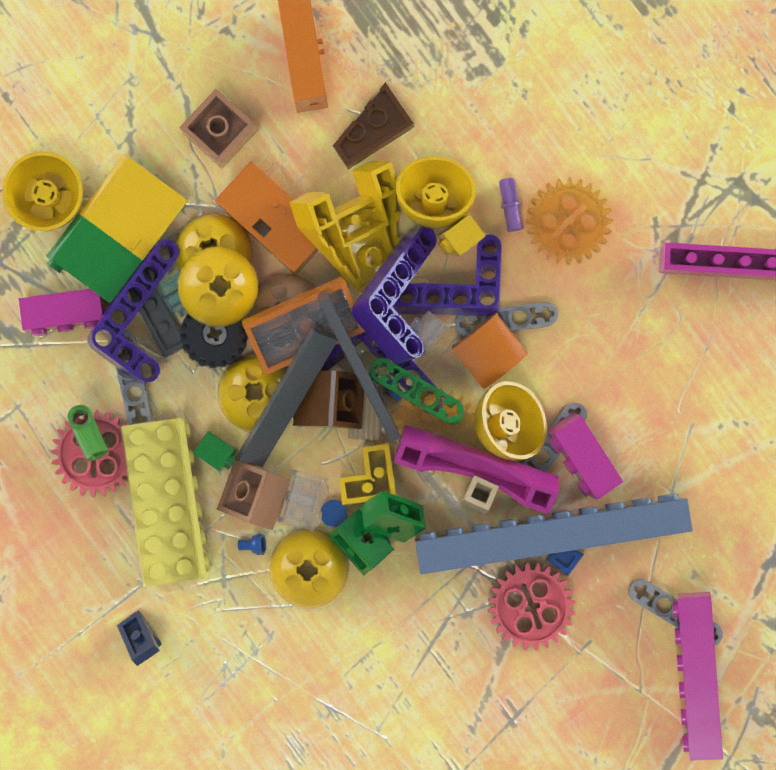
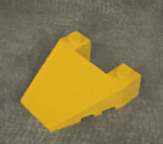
M370 161L352 170L360 196L336 208H333L329 193L308 192L289 202L299 230L358 293L364 291L401 240L397 236V221H400V212L396 211L397 179L391 161Z

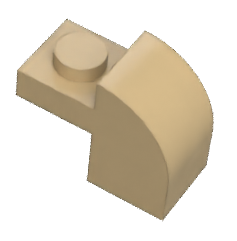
M474 475L465 489L461 504L486 515L499 486Z

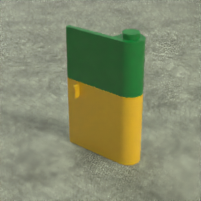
M123 154L46 255L49 259L47 265L58 273H61L62 270L68 272L111 304L188 200L133 159Z

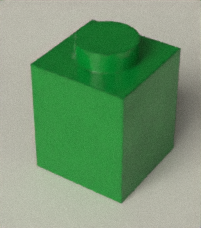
M210 431L206 433L193 452L194 455L219 472H222L224 468L229 470L237 459V456L234 455L237 449Z

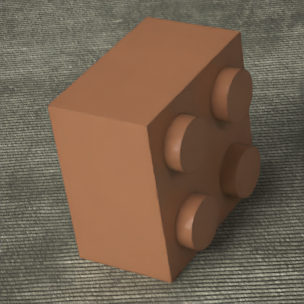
M216 88L179 127L183 135L221 169L231 161L258 131L256 124Z

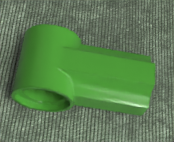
M85 405L72 407L68 412V422L87 462L102 458L109 450L91 410ZM79 416L88 417L87 422L82 425L74 423Z

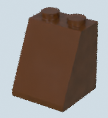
M320 371L293 415V426L362 429L364 389L356 374L342 371Z

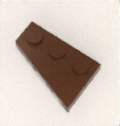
M386 82L379 89L380 92L375 98L367 103L364 107L365 110L348 126L333 144L334 150L348 170L415 127L413 121Z

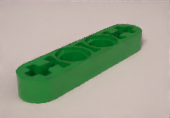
M378 358L371 363L369 373L377 384L446 424L457 425L464 419L465 409L462 403L454 397L387 359ZM386 365V370L395 376L392 385H389L391 382L389 377L381 375L378 378L376 371L378 367L383 368ZM403 378H410L413 381L412 388L407 392H402L398 389V383ZM427 391H432L436 394V401L432 405H424L421 402L422 395ZM442 398L446 399L443 401L445 406L453 408L454 405L457 406L456 410L459 413L457 417L452 415L450 418H447L448 413L441 407L439 412L435 411L440 406Z

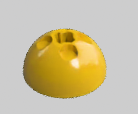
M34 152L17 160L8 170L2 188L3 201L10 216L23 227L34 231H52L68 224L78 213L83 200V184L78 171L66 158L52 152Z
M424 157L409 163L400 172L396 181V195L402 211L413 222L427 228H444L457 223L469 212L475 199L476 185L470 172L458 162L444 157Z
M205 214L192 219L181 229L175 241L179 249V255L175 261L179 273L192 255L209 247L219 246L233 249L246 257L250 263L252 262L253 249L248 233L234 219L222 214Z
M209 247L192 255L182 267L178 279V294L182 306L193 319L207 326L224 327L239 322L251 311L258 295V279L252 264L241 253L227 247Z
M256 354L243 356L230 364L223 372L217 390L218 403L226 419L235 427L251 432L288 368L284 367L265 375Z
M503 381L489 388L478 402L474 418L475 429L479 440L488 451L497 457L514 461L530 458L540 451L546 439L547 422L539 400L528 388L517 382Z
M301 529L285 536L275 547L269 565L270 579L276 592L286 602L300 608H318L333 601L343 590L349 572L347 556L330 538L328 533L317 529Z

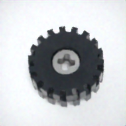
M187 314L181 325L180 342L182 343L184 353L189 356L188 358L192 362H196L198 366L202 368L203 366L208 367V369L224 368L236 361L245 350L248 336L243 327L242 320L229 326L214 327L216 331L220 330L222 333L218 336L219 341L215 342L213 338L208 339L207 337L212 326L204 325Z

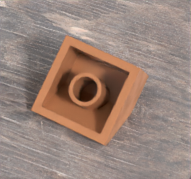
M235 460L217 510L247 523L273 530L291 479Z

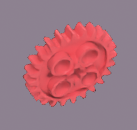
M95 410L93 417L103 438L108 434H114L116 436V444L108 448L109 452L96 460V477H92L94 460L87 462L88 467L84 473L78 474L75 472V463L78 460H86L81 447L76 444V436L68 421H65V425L68 428L66 431L57 430L62 436L61 440L53 439V442L58 445V449L50 451V453L58 455L57 459L51 461L53 465H60L55 474L65 475L61 483L66 484L71 481L69 490L74 491L79 486L80 495L84 496L86 491L90 490V495L95 498L97 490H100L104 497L106 496L107 488L116 493L115 484L119 483L125 487L126 484L122 478L124 476L128 477L121 427L119 426L121 418L117 416L111 421V413L108 411L102 418L99 410ZM84 416V419L77 417L75 424L82 425L86 423L88 417ZM105 461H113L115 464L113 473L103 474L101 471L102 464Z
M525 562L524 570L521 571L517 565H514V574L505 570L507 579L504 581L501 578H497L496 580L501 586L499 588L491 587V590L496 593V597H490L488 601L494 603L495 607L487 610L488 613L496 614V616L490 622L491 624H500L495 631L497 634L503 631L506 632L503 637L505 642L511 637L513 638V647L522 642L523 649L527 650L530 643L533 645L534 650L538 651L539 643L542 642L546 648H549V639L558 643L556 634L559 632L566 635L567 633L562 627L564 625L572 626L567 616L575 615V612L568 609V606L575 604V601L567 599V596L573 593V590L563 589L568 581L564 579L558 582L557 579L560 575L558 571L549 575L550 566H546L543 571H540V563H536L534 569H531L530 565ZM536 582H544L546 585L545 593L541 596H535L532 593V586ZM522 584H526L530 599L534 603L538 602V605L535 606V612L540 620L541 629H537L532 613L529 610H525L528 602L522 591ZM513 591H517L521 595V601L515 606L507 603V596ZM547 607H553L556 612L554 619L551 621H544L542 618V612ZM521 617H528L531 621V625L526 631L517 629L516 624Z

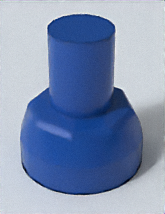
M256 534L251 539L238 540V550H251L253 554L264 555L266 551L265 535Z

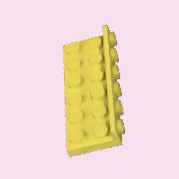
M183 417L120 426L143 586L150 587L206 578V572L209 571V560L207 555L203 556L202 545H205L206 539L204 530L199 528L198 518L202 517L200 503L195 501L194 492L198 491L196 476H192L190 465L194 464L192 449H188L186 438H190L188 422H184Z

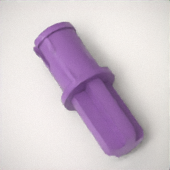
M514 178L502 179L499 181L503 202L501 209H504L507 232L522 230L524 226L522 225L519 207L522 203L518 201Z

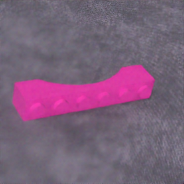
M408 425L404 426L396 447L394 463L417 471H445L471 478L475 475L499 486V490L511 496L523 506L547 514L550 513L559 493V477L557 475L497 457L494 454Z

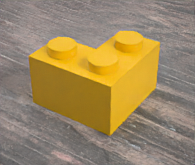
M389 443L362 447L365 474L339 478L342 505L367 502L381 491L396 495Z

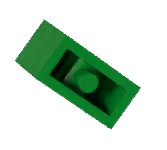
M381 491L361 505L363 524L366 530L405 543L426 529L423 505L386 491Z
M360 509L329 534L330 538L363 576L374 569L395 550L391 546L388 537L364 529L363 516Z

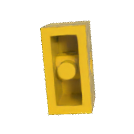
M469 214L440 233L438 238L441 241L438 242V245L447 256L450 254L456 257L462 255L485 237V234Z

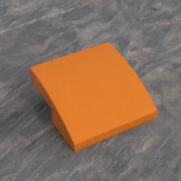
M497 313L476 325L473 332L452 345L453 352L483 389L505 375L528 354Z

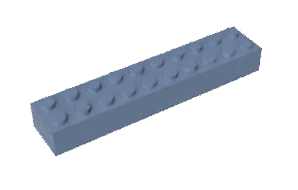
M666 494L658 496L659 501L652 502V498L631 500L632 505L625 506V502L605 504L606 509L598 510V507L594 506L579 508V514L573 515L568 510L553 512V518L544 519V515L525 517L526 522L517 523V519L499 521L500 526L490 527L488 523L472 525L473 530L466 532L463 531L462 527L446 529L447 535L436 536L435 531L419 534L420 539H415L420 574H427L692 532L688 499L679 498V494Z

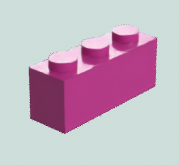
M91 289L18 298L22 330L28 333L31 332V336L47 335V330L57 329L58 333L74 331V326L84 325V329H92L106 311L104 299Z
M572 413L547 430L551 436V439H549L551 446L557 453H562L566 459L563 461L565 468L571 475L575 474L580 481L577 486L585 497L590 496L598 500L623 483L620 475L581 415Z

